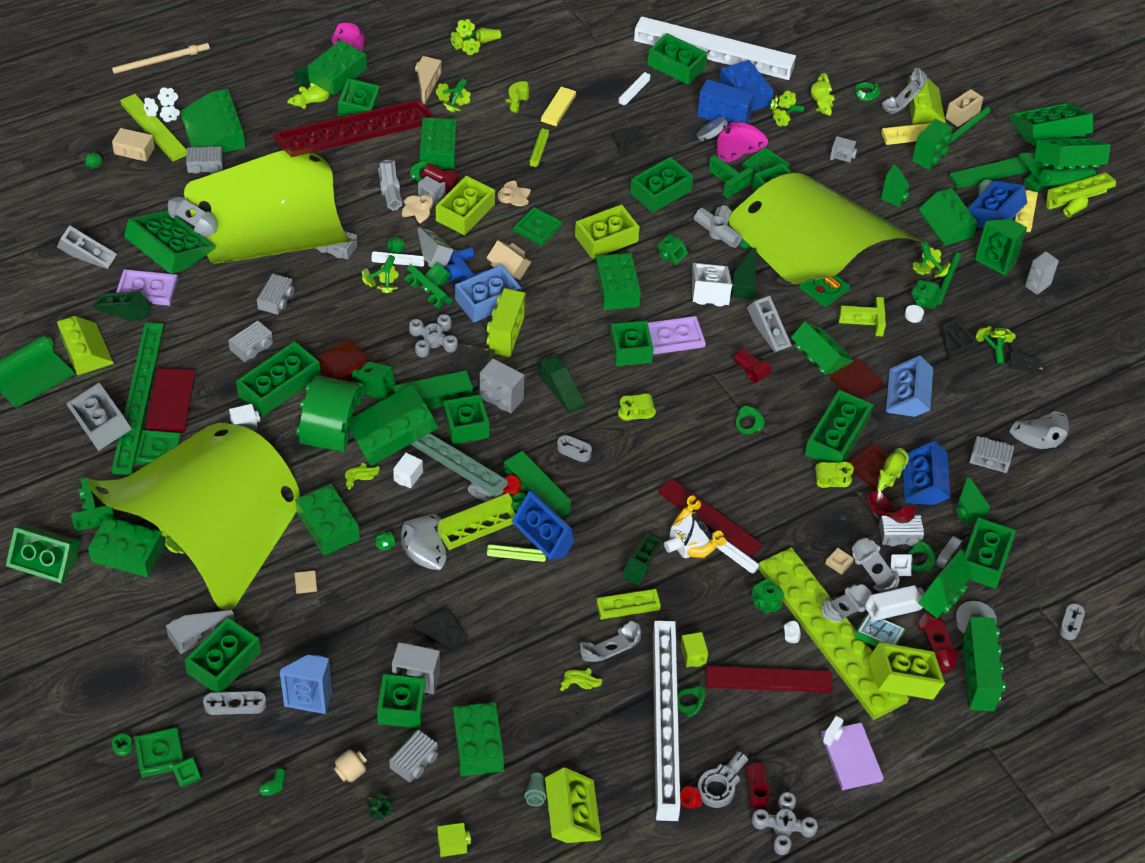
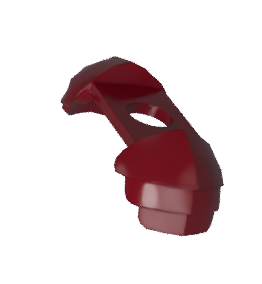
M876 491L867 494L868 507L877 515L887 516L901 524L908 523L915 518L917 505L903 506L901 510L892 507V501H889L887 496H883L882 492Z
M927 612L917 624L918 630H925L941 673H949L954 670L957 664V651L952 646L945 628L947 625L941 617L936 618L930 612ZM940 634L944 637L945 641L937 643L934 641L933 636Z

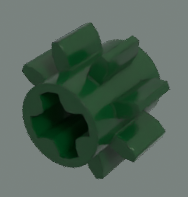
M377 791L374 796L368 797V803L365 806V809L371 811L368 816L373 819L377 817L381 821H383L384 817L391 816V810L394 806L389 801L391 796L386 793L382 795Z

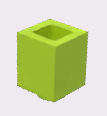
M702 632L682 635L680 648L686 667H700L706 664L708 651Z
M464 823L437 826L440 857L467 853V845L471 844L470 832L465 831Z

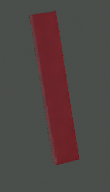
M672 478L658 491L661 496L680 510L689 506L687 499L690 496H695ZM695 496L696 500L692 505L699 500L701 507L697 510L693 509L692 512H696L710 532L721 531L724 534L722 537L750 558L761 549L762 544Z
M707 666L706 688L832 693V671Z

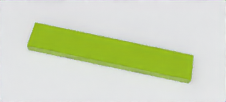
M136 94L120 100L125 110L147 134L153 135L154 142L173 162L187 156V150L156 116L149 117L146 114L144 103Z

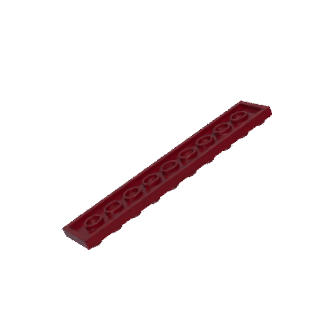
M417 99L274 132L273 139L292 158L422 126L423 118L437 117Z

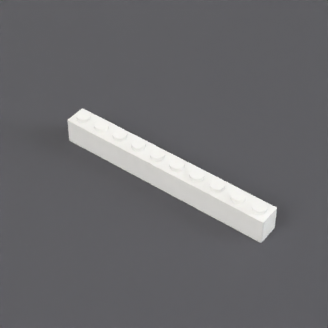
M645 17L640 18L635 28L634 41L654 45L668 33L708 52V60L728 65L750 60L760 73L786 80L790 79L795 65L796 55Z
M654 621L653 677L656 820L678 821L680 812L676 629L675 621Z

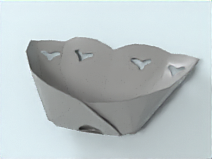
M1053 411L1038 419L1016 421L1012 425L1010 433L1019 441L1034 448H1056L1068 436L1067 431L1069 432L1070 422L1065 413ZM1054 433L1059 434V438L1056 440L1052 439Z
M432 513L404 522L401 531V545L406 554L421 566L440 570L444 566L447 556L445 547L438 535V527L437 532L434 527L438 526V521L442 519ZM440 556L441 558L439 559L438 564L435 558H438Z

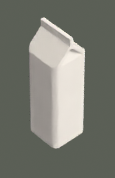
M913 585L870 595L865 608L874 621L919 611L923 607L918 602L925 592L922 588H917Z

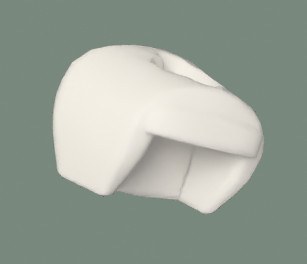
M796 621L786 623L784 625L785 640L789 643H797L801 637L799 624Z

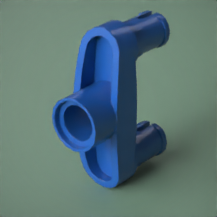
M471 247L459 251L454 250L449 259V265L445 266V269L451 274L448 277L449 281L458 279L460 282L486 272L488 269L478 273L471 272L464 260L474 258V251Z

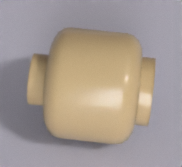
M347 750L335 760L336 767H334V770L343 782L346 780L354 782L366 772L364 763L367 760L360 751L355 753L353 750Z

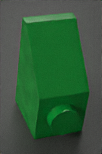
M893 165L886 175L881 200L900 207L903 202H907L910 196V192H908L910 184L896 165Z
M971 478L966 479L956 508L958 517L963 520L965 525L976 522L978 517L985 519L990 508Z

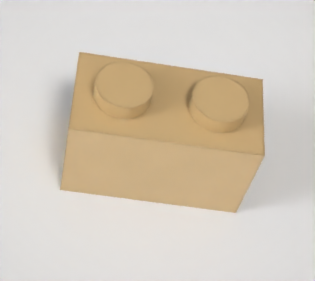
M970 89L949 103L946 119L959 127L980 112L983 97Z
M123 128L119 129L112 141L114 154L147 161L155 148L153 135Z
M497 240L487 256V259L492 262L491 266L495 268L503 265L513 278L519 280L531 263L529 259L511 246Z

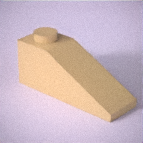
M422 56L420 62L416 64L415 71L417 72L421 101L423 104H426L442 73V62L438 59Z

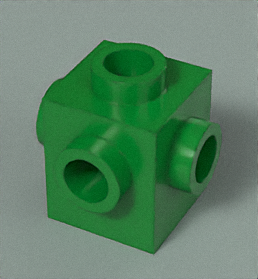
M670 234L657 245L660 252L659 256L664 261H669L675 265L688 254L683 241L679 237L675 238Z
M919 280L917 285L913 287L911 295L916 305L935 309L942 293L938 284Z
M770 578L753 586L751 599L754 601L755 606L762 610L765 615L772 611L776 612L782 607L783 590L776 586Z

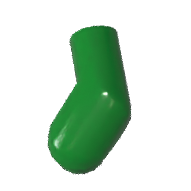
M276 769L274 779L260 785V794L271 796L282 791L286 771L284 769Z

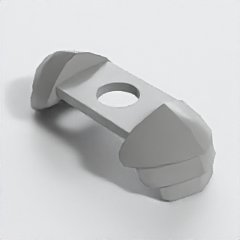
M914 68L910 76L912 82L896 98L891 96L890 99L883 101V109L890 114L904 109L923 89L927 74H924V71L919 68ZM911 90V95L905 98V94Z
M174 197L168 201V213L172 218L176 215L195 226L194 231L202 236L210 237L216 233L218 224L212 213L204 212L188 202L189 199L185 197ZM188 210H195L196 214L194 217L188 218L186 216Z
M868 538L858 540L852 547V554L856 564H862L876 583L873 588L881 593L897 589L899 574L897 571L892 572L879 554L880 547ZM876 564L883 565V571L879 574L872 572V568Z
M864 584L853 585L850 588L847 587L845 595L831 602L828 598L824 600L822 604L823 616L831 621L843 622L845 617L857 611H865V605L872 593ZM839 603L845 604L848 611H843L839 607Z
M630 621L623 628L618 629L619 635L595 646L591 642H581L580 652L582 659L589 662H600L627 649H631L641 639L640 625ZM610 644L618 646L615 650L606 649Z

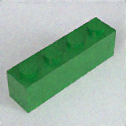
M467 371L393 386V394L413 383L428 409L443 406V401L473 396V387Z
M523 451L504 461V477L509 475L516 476L522 484L521 493H525L527 496L528 492L532 490L560 518L570 513L571 500Z

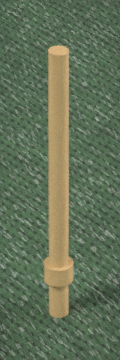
M208 43L197 46L194 44L186 49L112 67L113 74L189 54L192 56L198 54L197 52L208 50L210 47Z

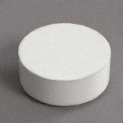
M910 305L906 308L905 318L910 322H920L924 311L920 306Z

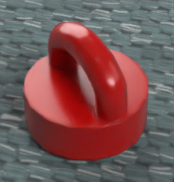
M514 475L506 476L505 479L508 485L502 490L506 494L509 493L510 496L521 493V481Z
M694 786L684 787L680 793L682 806L691 809L700 807L702 805L700 790Z

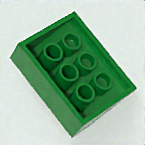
M228 89L210 92L180 111L191 147L221 146L222 153L245 148L244 133Z
M1070 103L1008 114L1009 119L1020 135L1032 146L1037 145V140L1071 139V137H1085L1086 134L1093 133V113Z
M168 210L128 218L124 235L133 245L138 247L170 274L186 270L216 247L204 236L196 233L191 226L177 215L172 218Z
M413 383L352 417L349 423V428L371 466L438 429L432 414Z

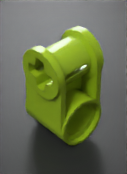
M650 394L623 396L620 399L621 407L618 410V416L622 420L649 419L656 414L654 402Z
M821 462L815 466L817 485L821 488L848 487L852 482L851 475L854 468L848 462Z

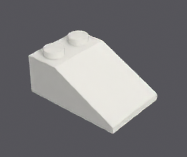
M693 263V302L697 304L713 303L716 306L729 305L732 283L728 266Z

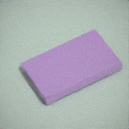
M124 269L116 293L140 291L149 304L170 306L177 285L178 275Z
M696 316L648 323L654 348L653 354L705 347L706 343Z
M862 723L842 727L844 732L839 741L834 740L831 747L824 743L841 790L883 781L884 777ZM827 730L821 731L822 740H824Z

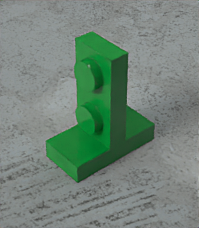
M716 155L710 158L709 171L725 182L723 195L726 198H730L752 183L754 170L750 167L738 173Z
M89 478L81 479L82 487L78 488L80 498L85 499V503H82L83 511L71 514L75 532L98 527L102 524L105 517L115 519L112 507L103 506L95 508L92 490L88 485Z

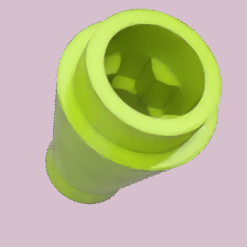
M481 27L476 31V39L482 44L501 39V31L499 29Z
M1082 196L1070 200L1063 209L1064 214L1067 217H1071L1073 214L1085 209L1088 204L1087 197Z

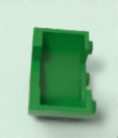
M320 375L315 376L311 383L308 382L306 397L302 398L300 404L302 414L296 431L300 444L345 452L350 438L348 426L355 406H361L366 392L364 384Z

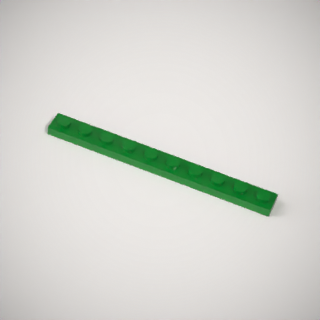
M145 323L124 413V418L131 427V430L119 437L112 466L113 474H133L164 333V323Z

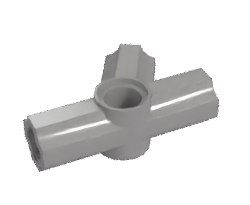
M383 160L379 162L380 167L378 168L381 193L385 197L387 208H390L392 211L398 210L402 206L399 181L396 177L395 161Z
M722 205L717 207L715 215L703 208H700L694 215V220L710 231L709 235L711 238L721 239L733 248L737 247L742 241V235L728 226L732 213L728 206Z

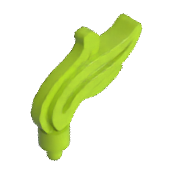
M361 463V466L346 471L347 488L350 490L357 479L365 481L373 479L380 472L379 466L367 468L365 463Z
M587 668L586 671L568 670L564 675L560 690L568 689L570 684L573 683L578 684L584 689H592V687L601 686L602 679L592 677L590 668Z

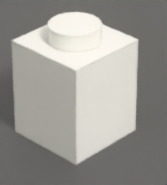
M252 404L229 409L233 425L243 426L253 431L258 430L257 422H260L258 411H254Z
M405 453L394 467V481L402 486L412 488L423 473V460Z

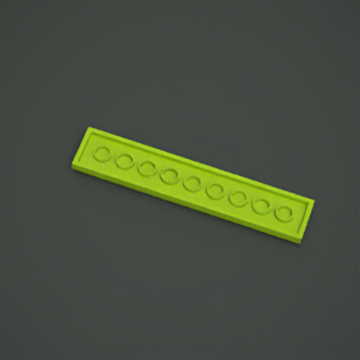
M792 547L758 563V569L766 579L770 578L776 586L783 590V602L873 720L908 703L909 698L907 695L878 691L868 660L873 651L866 642L854 637L856 630L846 617L843 622H835L823 616L822 604L826 598L830 602L833 600Z

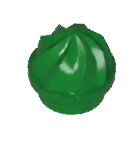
M95 152L86 154V167L94 169L101 166L102 158L99 154Z
M394 237L388 240V251L390 253L399 254L404 251L406 245L403 239Z
M517 493L512 496L511 507L516 512L526 497L525 493Z
M382 531L376 536L375 545L377 548L389 551L391 547L395 546V540L390 531Z

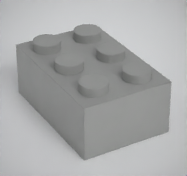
M100 383L66 403L98 451L131 430L124 416Z

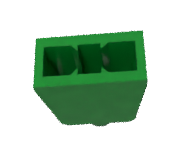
M367 362L361 369L355 368L352 373L353 379L359 380V383L364 384L366 395L380 402L393 395V386H396L392 367Z

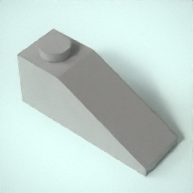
M70 225L57 248L72 257L105 269L109 268L117 256L115 252Z
M418 227L423 258L428 262V266L432 267L437 262L445 269L453 249L434 231Z
M770 296L754 301L747 307L754 325L774 352L792 346Z
M232 610L184 615L166 625L168 637L179 653L182 654L201 644L227 617L235 622L234 613Z

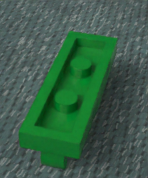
M412 264L407 267L412 274H408L405 277V281L410 283L414 279L411 283L412 287L417 288L421 282V287L427 293L432 291L434 294L429 296L428 301L433 303L437 300L434 304L436 308H441L443 301L448 305L453 301Z

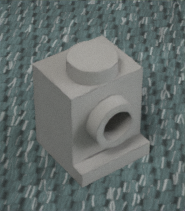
M837 136L832 147L830 160L835 158L851 162L852 158H856L858 149H855L856 141Z
M426 176L418 183V196L430 195L433 199V205H435L445 196V183H439Z

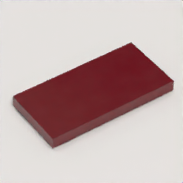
M157 368L146 430L185 433L196 375L195 370Z

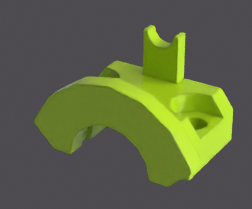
M527 81L514 83L508 90L509 99H506V102L511 103L510 109L513 112L517 113L519 111V100H528L529 98Z

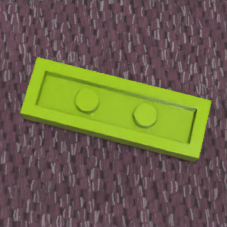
M656 589L596 598L600 620L659 611L661 608Z

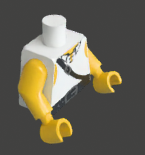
M690 496L687 499L689 506L685 507L677 516L671 526L670 540L664 542V547L668 553L678 550L683 558H705L717 548V545L723 546L726 544V539L722 537L724 534L721 531H716L712 535L696 512H692L693 509L697 510L701 507L699 500L692 505L696 500L695 496Z

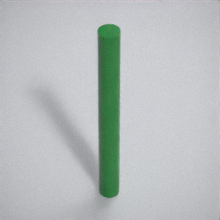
M985 107L951 134L953 137L949 144L990 113V108Z
M958 252L954 254L949 266V272L945 275L940 287L942 296L937 305L942 304L961 258V254Z

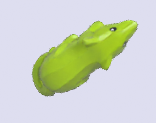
M822 73L817 82L811 87V96L817 102L818 108L816 111L831 116L834 96L829 95L832 88L827 74Z
M310 83L311 87L308 89L300 87L299 91L302 93L291 97L287 103L301 106V108L305 109L306 104L327 100L330 93Z
M902 448L895 449L894 453L890 454L886 459L883 470H880L878 478V492L883 491L888 486L892 487L895 479L900 477L902 470L908 464V454Z

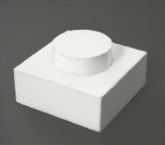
M892 555L891 571H897L899 576H912V555Z
M837 716L834 718L825 733L823 743L831 747L834 740L839 741L844 732V729H842L843 719Z

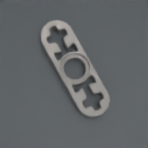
M259 691L209 693L203 700L205 711L211 715L257 714L263 712L267 706L265 695ZM234 699L241 701L237 707H232L229 703ZM255 700H259L258 705H254ZM212 701H216L215 706L210 705Z

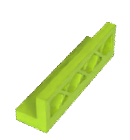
M1103 173L1049 189L1046 208L1050 210L1066 205L1075 198L1082 196L1089 198L1106 193L1107 189L1116 186V180L1109 174Z
M507 493L438 521V535L448 550H451L512 525V520L516 515L511 507L512 497ZM507 512L511 517L507 520L499 518L500 515ZM488 520L494 522V525L488 527L482 525V523ZM470 527L477 529V531L470 534L466 533L465 529ZM453 534L459 536V539L450 542L447 536Z

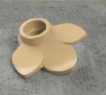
M510 181L499 191L498 200L515 206H525L529 203L527 198L531 190L519 188L516 181Z
M426 194L407 197L403 200L405 206L402 210V217L415 215L419 224L424 222L429 217L430 209L433 206L432 197Z

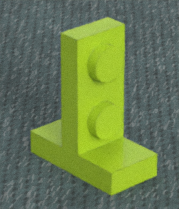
M884 297L876 298L874 308L841 306L839 323L875 325L876 336L883 337L886 326Z

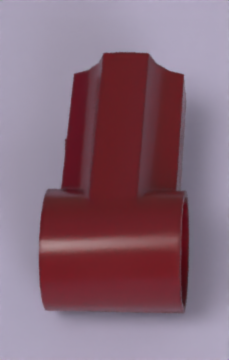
M430 163L426 165L422 173L424 178L428 176L439 183L444 182L445 193H449L454 188L459 178L454 171H443Z
M739 350L734 357V362L747 372L748 378L753 383H758L771 374L770 365L765 360L759 361L747 350Z
M752 763L746 767L749 788L748 802L755 810L764 809L768 805L770 796L766 767L761 763Z

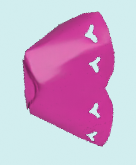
M353 23L339 24L332 36L331 41L333 45L339 42L337 41V38L363 52L365 34Z
M732 122L723 127V131L717 134L718 157L728 163L740 158L743 154L760 151L768 144V139L761 131L752 125L741 122ZM731 128L729 133L725 132L726 129Z

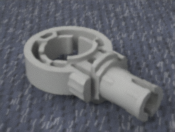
M737 751L727 765L719 764L716 769L709 770L700 777L698 789L700 790L703 803L713 808H721L733 800L735 786L740 781L739 776L736 774L748 761L744 754L741 757L742 753ZM704 782H705V787H704V792H705V793L702 792V785H703ZM710 782H721L726 786L727 790L722 794V800H720V796H713L707 791Z

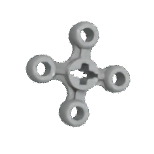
M442 314L438 317L437 324H429L426 327L419 319L410 321V334L413 336L422 335L424 337V340H420L415 344L417 356L421 358L426 357L430 352V348H437L440 345L449 353L457 350V338L453 335H443V332L450 330L452 326L450 316Z
M784 792L780 795L778 800L780 811L777 815H769L767 811L758 809L752 816V824L756 829L774 828L778 836L775 838L773 848L779 855H786L790 851L792 844L789 836L792 832L798 831L805 837H813L818 829V823L814 818L796 819L795 814L792 812L796 804V797L790 792Z

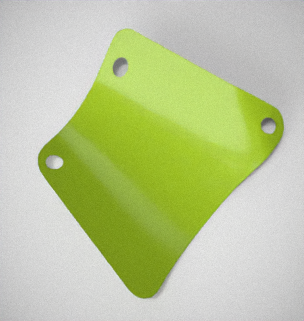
M285 150L275 152L191 181L184 189L185 198H188V202L196 207L199 206L201 201H207L211 205V213L217 220L218 228L212 236L204 237L216 246L213 251L207 254L210 262L214 264L225 263L223 261L231 262L228 260L238 261L357 240L349 238L341 226L334 201L332 170L329 164L315 153L291 158ZM310 155L316 156V157L319 158L321 161H320V162H314V161L310 160L309 156H310ZM190 209V213H191V216H192V217L195 216L196 211L193 210V209Z
M801 173L785 174L768 181L731 213L729 218V225L742 235V238L752 248H756V252L782 278L793 284L804 283L809 279L819 280L835 276L858 253L883 240L908 238L923 243L921 240L844 195ZM760 201L762 203L759 211L755 213L748 212V208L753 202Z
M215 423L207 426L179 444L176 448L169 450L126 478L105 481L88 480L90 489L105 505L139 515L168 534L195 564L214 602L224 611L232 610L236 607L297 511L295 499L300 498L295 478L273 446L253 430L228 423ZM225 429L229 431L227 434L223 436L214 435L216 432ZM283 486H288L294 494L292 502H287L282 497L281 488ZM95 487H103L107 489L109 493L101 494L96 490Z

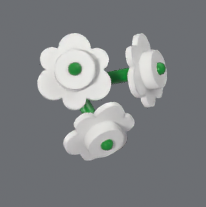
M162 88L160 90L158 99L161 100V103L155 104L154 99L145 98L144 109L149 117L156 116L158 107L161 106L164 107L161 109L160 117L165 122L176 120L180 114V111L172 106L174 101L178 99V95L174 93L172 88Z

